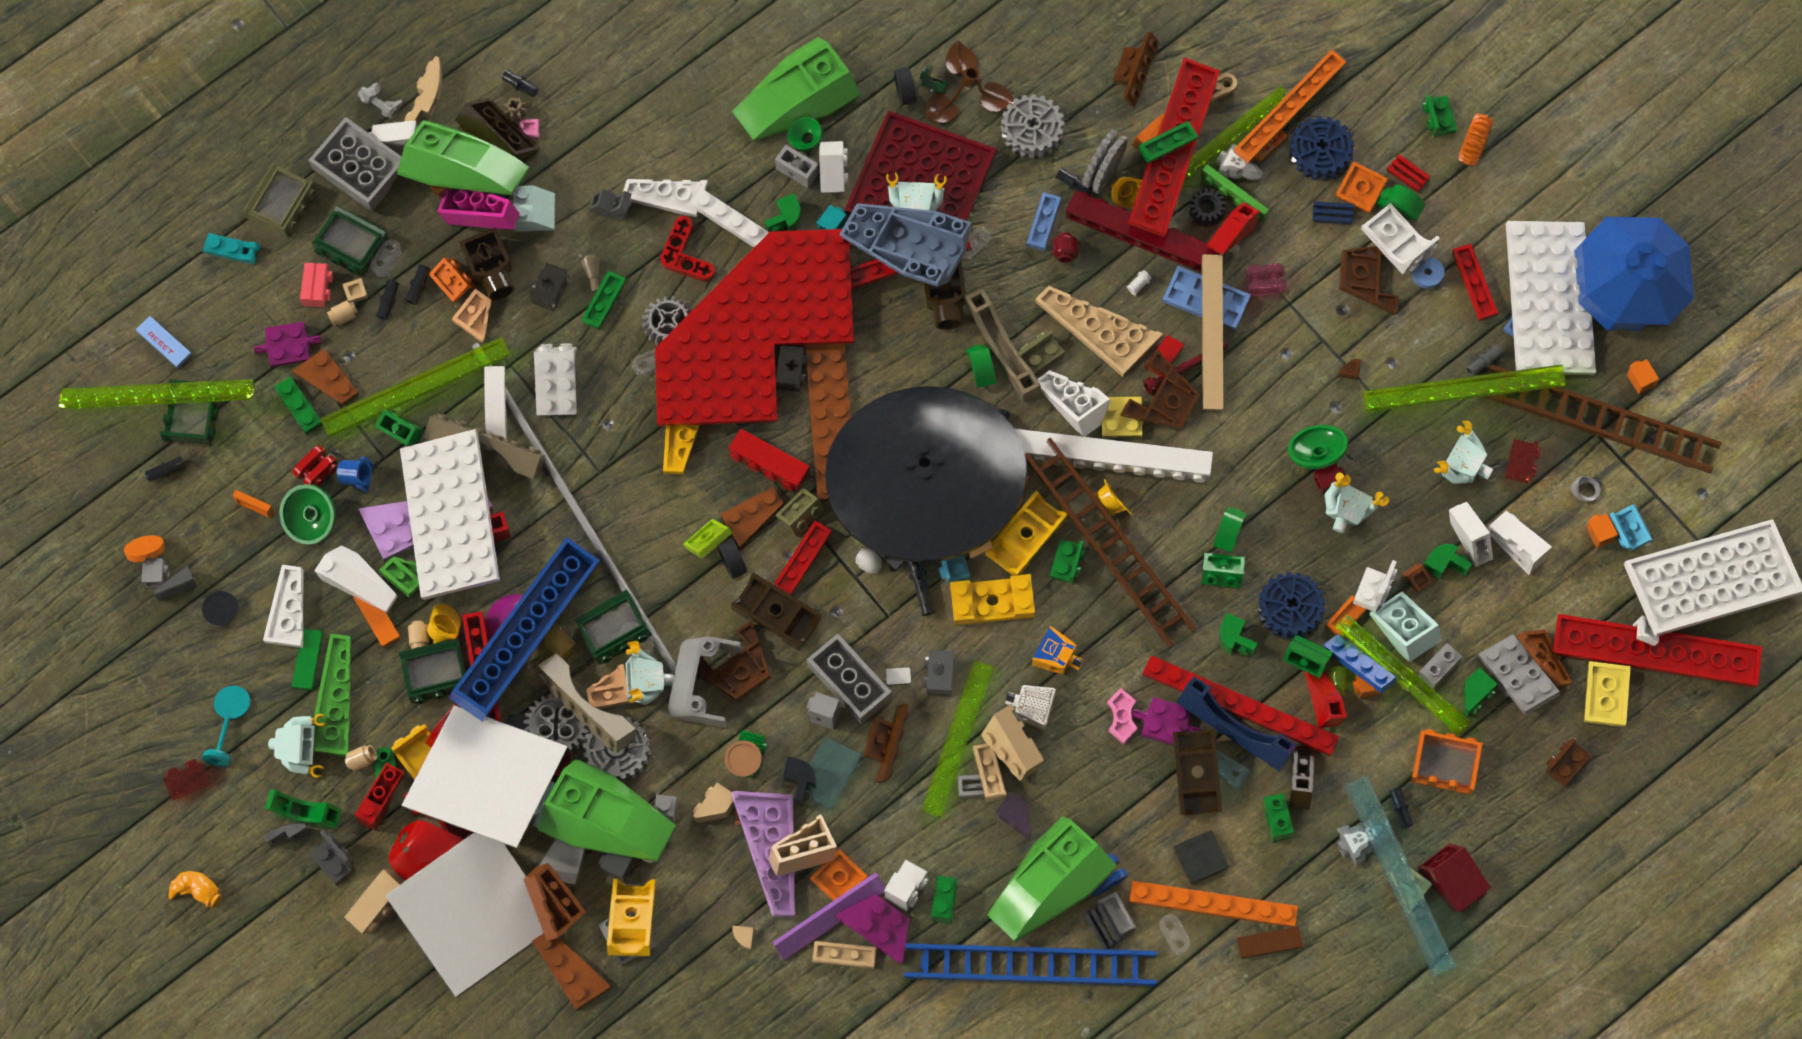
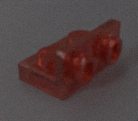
M1517 439L1513 440L1504 478L1528 484L1530 477H1535L1537 466H1534V460L1539 459L1541 448L1538 447V440H1535L1534 443Z
M195 758L185 762V766L180 769L173 767L165 771L166 774L163 775V781L172 801L211 785L202 760L197 761Z

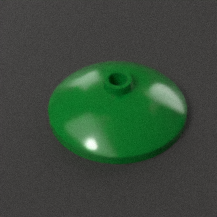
M1315 425L1305 428L1296 433L1288 444L1290 459L1296 465L1307 469L1329 467L1342 459L1348 450L1346 434L1339 428L1330 425Z
M303 484L290 489L283 497L280 505L281 525L286 534L298 543L315 544L321 542L328 537L334 527L336 512L333 501L322 488L316 485ZM313 510L316 512L315 516L312 514Z

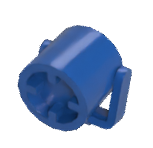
M361 457L360 460H342L337 468L339 483L344 486H355L359 492L368 493L373 462L367 457Z

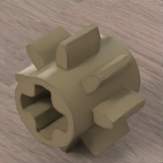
M510 98L507 104L503 105L505 118L510 117L511 122L522 121L523 117L528 115L526 102L521 103L520 98Z

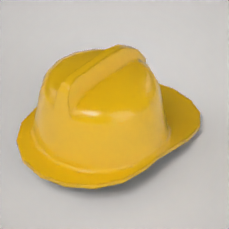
M1121 177L1114 184H1111L1113 202L1118 206L1132 209L1142 180L1132 177Z
M1104 479L1105 485L1094 495L1109 515L1127 510L1134 517L1118 499L1107 480Z
M446 604L434 606L427 627V633L433 639V644L451 639L454 640L458 637L461 626L459 614L455 609Z

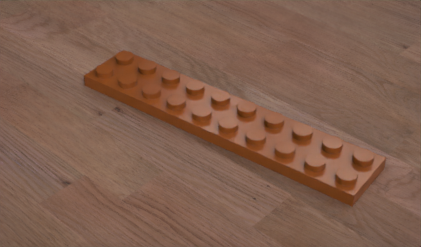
M845 344L805 345L817 498L820 502L829 501L825 471L830 448L840 429L851 418Z

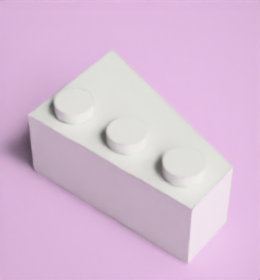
M1505 511L1488 527L1490 536L1528 575L1547 560L1552 546L1520 522L1514 514Z

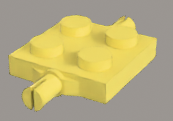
M1108 397L1111 402L1100 424L1102 427V438L1142 437L1144 421L1120 416L1129 399L1142 405V398Z

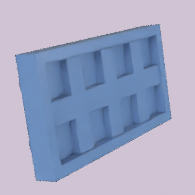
M1177 266L1162 302L1202 318V275ZM1223 284V326L1236 331L1251 294Z

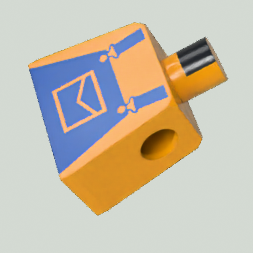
M1050 626L1032 658V665L1058 674H1064L1068 666L1079 671L1084 660L1074 655L1077 645Z

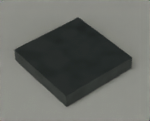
M1212 830L1173 847L1191 885L1229 868Z

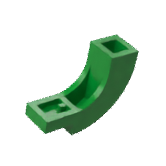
M275 789L270 790L265 810L276 814L278 818L323 829H337L342 813L341 808L330 803L300 800Z

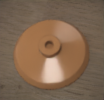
M735 742L725 753V765L736 776H749L760 767L762 760L761 752L752 742Z

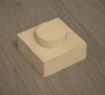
M361 278L343 284L349 303H355L368 298Z

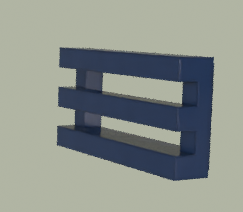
M1314 201L1313 222L1352 225L1353 204ZM1317 214L1348 216V218L1317 216Z

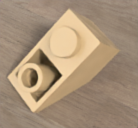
M716 783L714 787L710 786L705 793L706 798L703 803H698L693 810L694 821L702 823L727 818L735 807L731 791L719 783Z

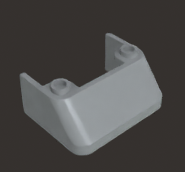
M700 637L687 639L681 644L668 704V711L673 718L727 728L728 724L725 717L706 714L707 704L705 700L700 696L692 694L700 656L713 657L718 653L719 649L742 653L741 642L715 637Z

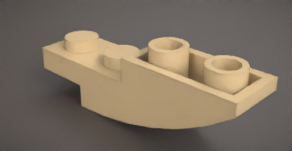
M435 56L433 61L427 64L426 73L423 77L419 78L417 82L419 96L414 102L412 111L407 113L405 122L416 121L417 126H419L423 118L431 121L439 103L442 90V68L439 57Z

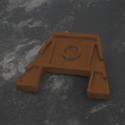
M1377 246L1343 250L1341 253L1339 290L1396 315L1398 313L1399 296L1379 293L1381 258H1388Z
M1156 349L1147 366L1164 376L1148 408L1129 399L1120 416L1180 430L1198 399L1199 393L1183 376L1181 377L1177 373L1174 366L1167 362L1162 353Z
M752 621L737 630V634L747 646L743 649L742 653L736 654L714 670L700 656L697 670L698 677L737 702L771 679Z

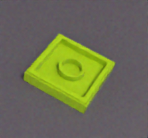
M711 519L684 542L683 545L686 550L703 559L729 537L732 531L729 527Z

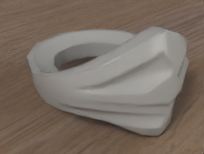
M1588 476L1578 477L1570 487L1572 494L1583 502L1596 500L1601 492L1599 483ZM1583 483L1592 484L1595 488V494L1592 497L1583 496L1579 493V485Z

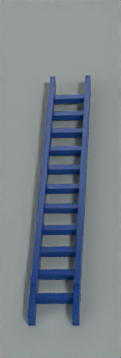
M905 943V950H924L923 956L921 955V970H923V973L904 972V979L1156 986V980L1138 979V957H1156L1157 951ZM929 951H944V973H928ZM950 951L965 952V974H949ZM971 952H986V975L970 974ZM992 953H1007V975H991ZM1012 953L1028 954V976H1012ZM1033 954H1048V977L1033 976ZM1054 954L1070 955L1069 977H1053ZM1075 955L1091 956L1090 978L1075 977ZM1096 956H1112L1111 978H1096ZM1117 956L1133 957L1132 979H1117Z

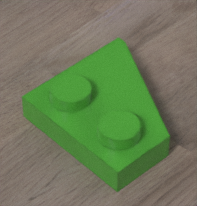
M393 556L379 569V573L408 598L420 588L416 562L404 561Z

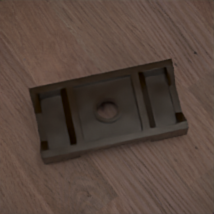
M754 572L751 574L749 582L739 598L731 603L733 611L763 626L798 651H800L821 620V613ZM773 606H779L782 609L778 615H773L770 610Z
M1215 729L1173 732L1180 815L1222 812ZM1194 766H1200L1203 769L1202 777L1196 778L1192 775V768Z

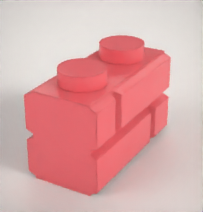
M304 264L300 294L302 306L325 308L326 301H330L331 290L328 289V286L333 281V271H330L327 264Z

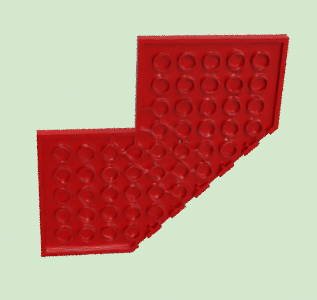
M842 229L769 232L655 348L658 427L777 422L774 346L854 343L849 241L840 236Z

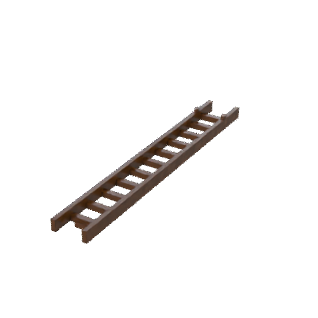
M1494 365L1490 367L1489 372L1503 376L1499 388L1500 394L1482 389L1480 395L1482 397L1680 463L1685 467L1689 466L1709 474L1713 470L1712 466L1698 462L1697 458L1702 444L1719 449L1722 443L1720 441L1521 374H1516ZM1510 379L1524 383L1519 401L1504 396ZM1529 385L1543 390L1538 407L1523 403ZM1548 392L1563 396L1557 414L1543 409ZM1567 398L1582 403L1576 420L1561 416ZM1586 405L1601 409L1595 427L1581 422ZM1606 411L1620 416L1614 433L1600 429ZM1624 418L1640 422L1634 440L1619 435ZM1644 424L1659 429L1653 446L1639 442ZM1663 431L1678 435L1672 453L1658 448ZM1683 437L1690 439L1692 442H1697L1692 459L1677 455Z
M1050 437L1047 439V444L1056 456L1049 458L1038 467L1027 453L1025 455L1027 463L1170 649L1174 644L1164 631L1180 619H1182L1191 632H1194L1196 627ZM1060 460L1068 472L1050 483L1043 474V471ZM1073 476L1080 488L1062 499L1055 487ZM1085 492L1092 503L1075 515L1067 503ZM1094 508H1097L1105 519L1087 531L1079 519ZM1106 524H1109L1117 535L1099 547L1091 535ZM1121 539L1128 548V551L1110 562L1103 551ZM1133 555L1141 567L1123 579L1115 566ZM1145 571L1153 583L1135 594L1127 583ZM1157 587L1165 599L1150 610H1147L1139 599ZM1169 603L1177 615L1160 627L1152 615Z

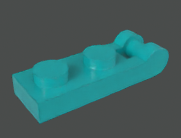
M208 233L203 253L253 265L256 262L257 258L255 256L259 252L261 245L256 242H246Z

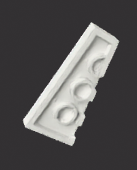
M627 179L623 192L627 191L632 194L630 201L633 203L697 218L699 212L690 206V202L701 188L706 191L708 182L707 180H700V182L682 180V182L671 180Z
M282 565L263 638L265 643L303 648V569L301 567Z

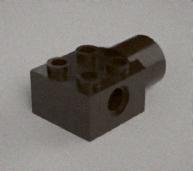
M496 227L459 242L475 283L484 285L489 299L500 300L513 293L515 287L509 276L513 269Z
M960 261L948 283L938 287L924 283L927 309L934 311L935 326L941 330L955 329L963 324L961 307L965 305L966 291L962 261Z

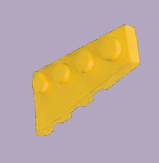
M700 425L666 426L664 474H684Z

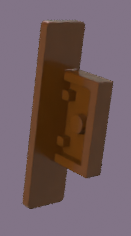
M1152 32L1146 33L1141 48H1124L1113 78L1116 84L1127 85L1123 98L1131 107L1136 106L1155 51L1158 48L1159 41Z
M904 703L896 707L892 723L879 717L873 718L863 756L881 763L876 779L877 783L888 781L892 775L893 769L891 767L898 754L897 745L903 736L902 727L908 717V704Z

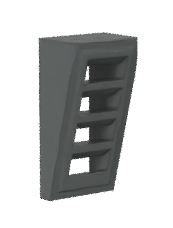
M185 567L154 590V594L159 601L196 586L189 567Z

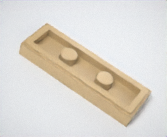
M987 743L973 746V753L986 802L1006 798V791L995 751Z
M814 941L812 963L875 969L877 947Z

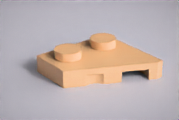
M475 289L452 318L455 324L482 343L485 339L491 299Z
M620 664L615 671L609 675L606 674L598 683H594L586 689L588 703L591 706L602 709L630 703V700H627L624 664Z

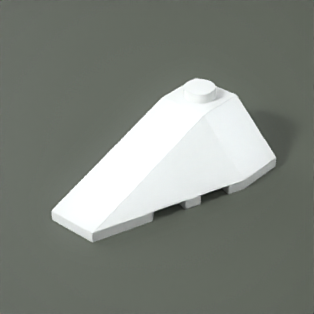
M1050 370L1037 379L1041 385V392L1083 437L1100 426L1111 401L1099 389L1095 387L1091 389L1079 381L1075 383L1070 381L1068 377Z
M342 545L326 553L315 569L316 574L322 581L386 613L398 597L358 553Z

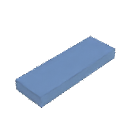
M1045 192L1042 193L1026 247L1041 251L1046 250L1062 197Z

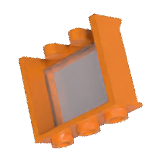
M1431 729L1421 730L1411 783L1472 795L1483 743L1478 742L1474 738L1461 739L1455 734L1447 733L1442 735L1437 734V731Z

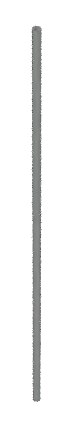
M475 343L472 348L483 366L493 367L480 344ZM505 387L508 407L532 446L540 449L541 454L546 455L543 464L621 591L623 592L627 589L632 595L653 634L650 636L651 640L675 676L676 663Z

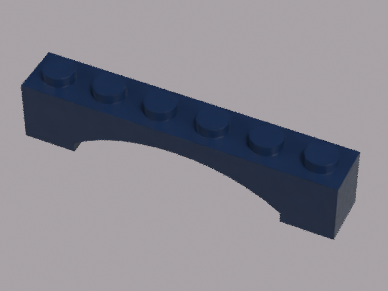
M1193 676L1176 703L1199 717L1203 722L1214 727L1218 732L1232 739L1236 744L1250 751L1252 755L1257 756L1270 767L1280 771L1297 744L1282 734L1278 736L1264 734L1238 722L1217 703L1210 692L1211 687Z

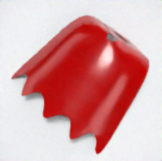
M417 820L402 829L389 853L388 861L392 869L406 881L464 839L429 822ZM407 832L405 841L400 843L402 835ZM408 846V852H403L404 848Z

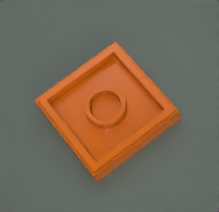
M1353 161L1335 197L1353 204V206L1370 214L1388 182V178Z
M839 849L835 853L834 861L824 863L810 877V880L834 901L868 878V876Z

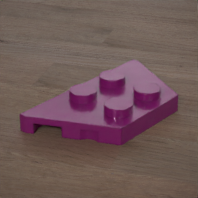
M875 894L839 912L835 916V918L899 964L902 963L909 918Z

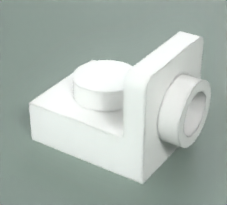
M1641 616L1632 625L1637 626L1638 640L1653 646L1659 642V636L1654 635L1647 617Z

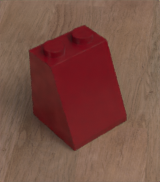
M1449 843L1417 867L1422 875L1432 883L1431 886L1447 906L1456 912L1467 910L1471 906L1470 903L1483 898L1487 894L1486 891L1491 888L1463 846Z

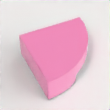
M539 119L519 121L522 131L528 137L539 139Z

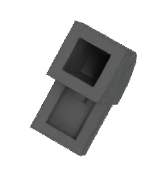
M601 189L594 193L589 211L602 217L622 220L631 206L630 199L632 194L624 191L615 195L605 189Z

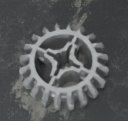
M664 296V301H660L657 298V304L650 303L651 309L645 310L646 315L642 317L644 321L642 326L643 329H646L644 333L646 336H649V341H655V345L658 346L668 335L666 333L671 332L678 325L681 316L685 318L693 310L691 308L688 309L689 304L687 302L683 304L681 298L675 301L674 296L671 297V300ZM658 316L660 322L658 323V327L655 329L653 327V322L655 318Z

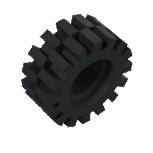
M1204 188V192L1199 190L1197 194L1195 193L1190 202V216L1193 217V221H1198L1200 226L1202 223H1205L1204 227H1208V224L1214 226L1215 222L1218 224L1225 214L1226 203L1223 195L1220 196L1218 191L1214 193V189L1208 192L1207 188ZM1203 202H1211L1214 204L1215 210L1212 213H1204L1201 211L1200 205Z

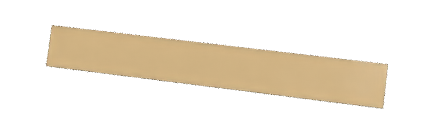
M1202 255L1203 410L1223 411L1222 255Z

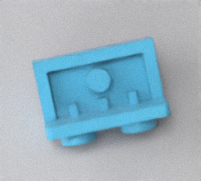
M1635 504L1617 513L1612 512L1609 514L1615 530L1620 535L1618 540L1624 549L1627 548L1632 552L1653 541Z

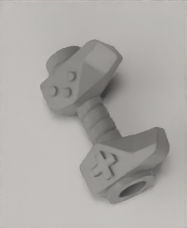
M374 83L369 88L362 87L358 92V97L362 102L366 104L372 103L382 110L383 116L391 120L396 117L399 108H401L402 100L386 101L384 103L378 99L377 96L381 88L377 83Z

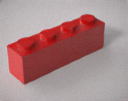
M743 429L739 430L728 448L730 457L738 463L744 462L752 471L764 473L767 479L782 483V486L789 491L795 490L799 492L810 474L809 465Z

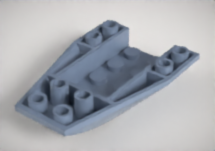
M857 203L840 236L899 274L938 287L950 281L966 251L972 224L971 222L938 211Z

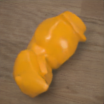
M194 871L181 872L171 882L169 887L170 900L179 893L180 895L192 894L197 901L206 904L205 906L211 909H215L218 906L222 895L219 894L221 890L217 888L213 881L202 873Z

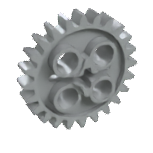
M550 693L547 700L544 696H541V703L535 700V708L532 706L528 707L530 713H525L527 720L523 721L524 727H526L524 731L554 741L556 709H560L558 740L554 742L567 746L566 750L570 754H572V747L580 749L578 742L585 743L583 736L589 734L587 729L590 728L585 723H581L572 710H568L558 697L553 698ZM545 713L552 714L550 717H543ZM565 714H572L570 718L563 717ZM543 732H550L548 736H542L541 734ZM565 732L571 733L568 737L562 736Z

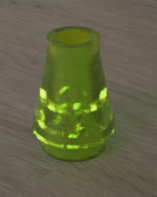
M1330 667V680L1341 697L1345 696L1349 675L1347 667Z

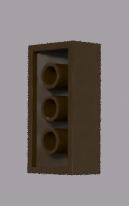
M490 98L465 103L455 119L465 132L502 149L523 163L540 149L514 122H511L509 117L505 118L504 112Z

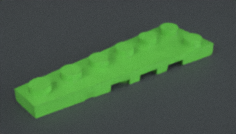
M330 634L314 718L317 714L325 715V718H319L318 723H326L327 725L325 727H319L316 724L312 725L315 726L313 753L346 757V754L349 752L351 636Z

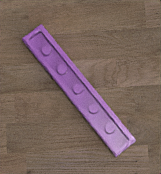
M875 872L772 942L783 960L787 959L841 921L835 918L839 912L875 894L879 896L884 893L885 886L879 875Z

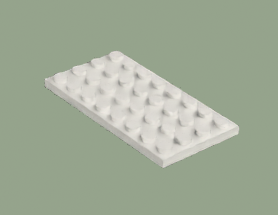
M1507 221L1506 236L1516 374L1594 375L1596 373L1592 316L1578 303L1580 290L1576 279L1577 258L1574 255V250L1586 238L1585 222Z
M474 429L400 448L421 598L426 600L500 581L478 432Z
M1773 519L1631 559L1624 563L1655 636L1802 594L1801 580Z

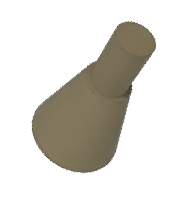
M587 255L581 260V264L590 280L592 292H596L599 288L600 258L595 255Z

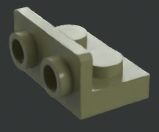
M1049 330L1046 333H1040L1031 344L1023 345L1020 348L1019 355L1031 368L1034 375H1036L1065 355V351L1053 338V333Z
M803 488L775 516L798 537L825 509L816 496Z

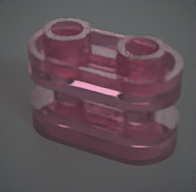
M1277 262L1264 266L1254 264L1245 270L1246 280L1251 282L1247 285L1248 293L1251 296L1280 294L1287 290L1286 280L1280 279L1285 276L1284 266Z

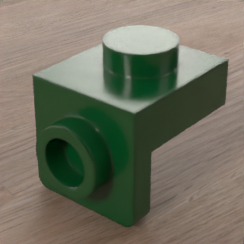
M928 65L926 69L923 68L920 75V80H922L921 86L929 88L930 92L936 94L947 90L949 82L931 77L932 65Z

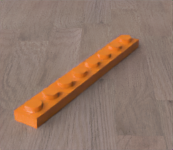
M1331 50L1234 148L1233 152L1249 164L1344 67L1347 61Z
M1132 881L1129 903L1291 928L1295 927L1298 906L1138 881Z

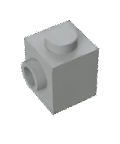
M149 557V559L142 563L141 582L145 588H158L166 582V577H169L170 570L169 565L160 557L151 559Z

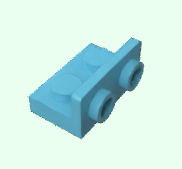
M964 555L940 561L942 566L939 568L941 579L946 580L947 585H950V582L970 579Z

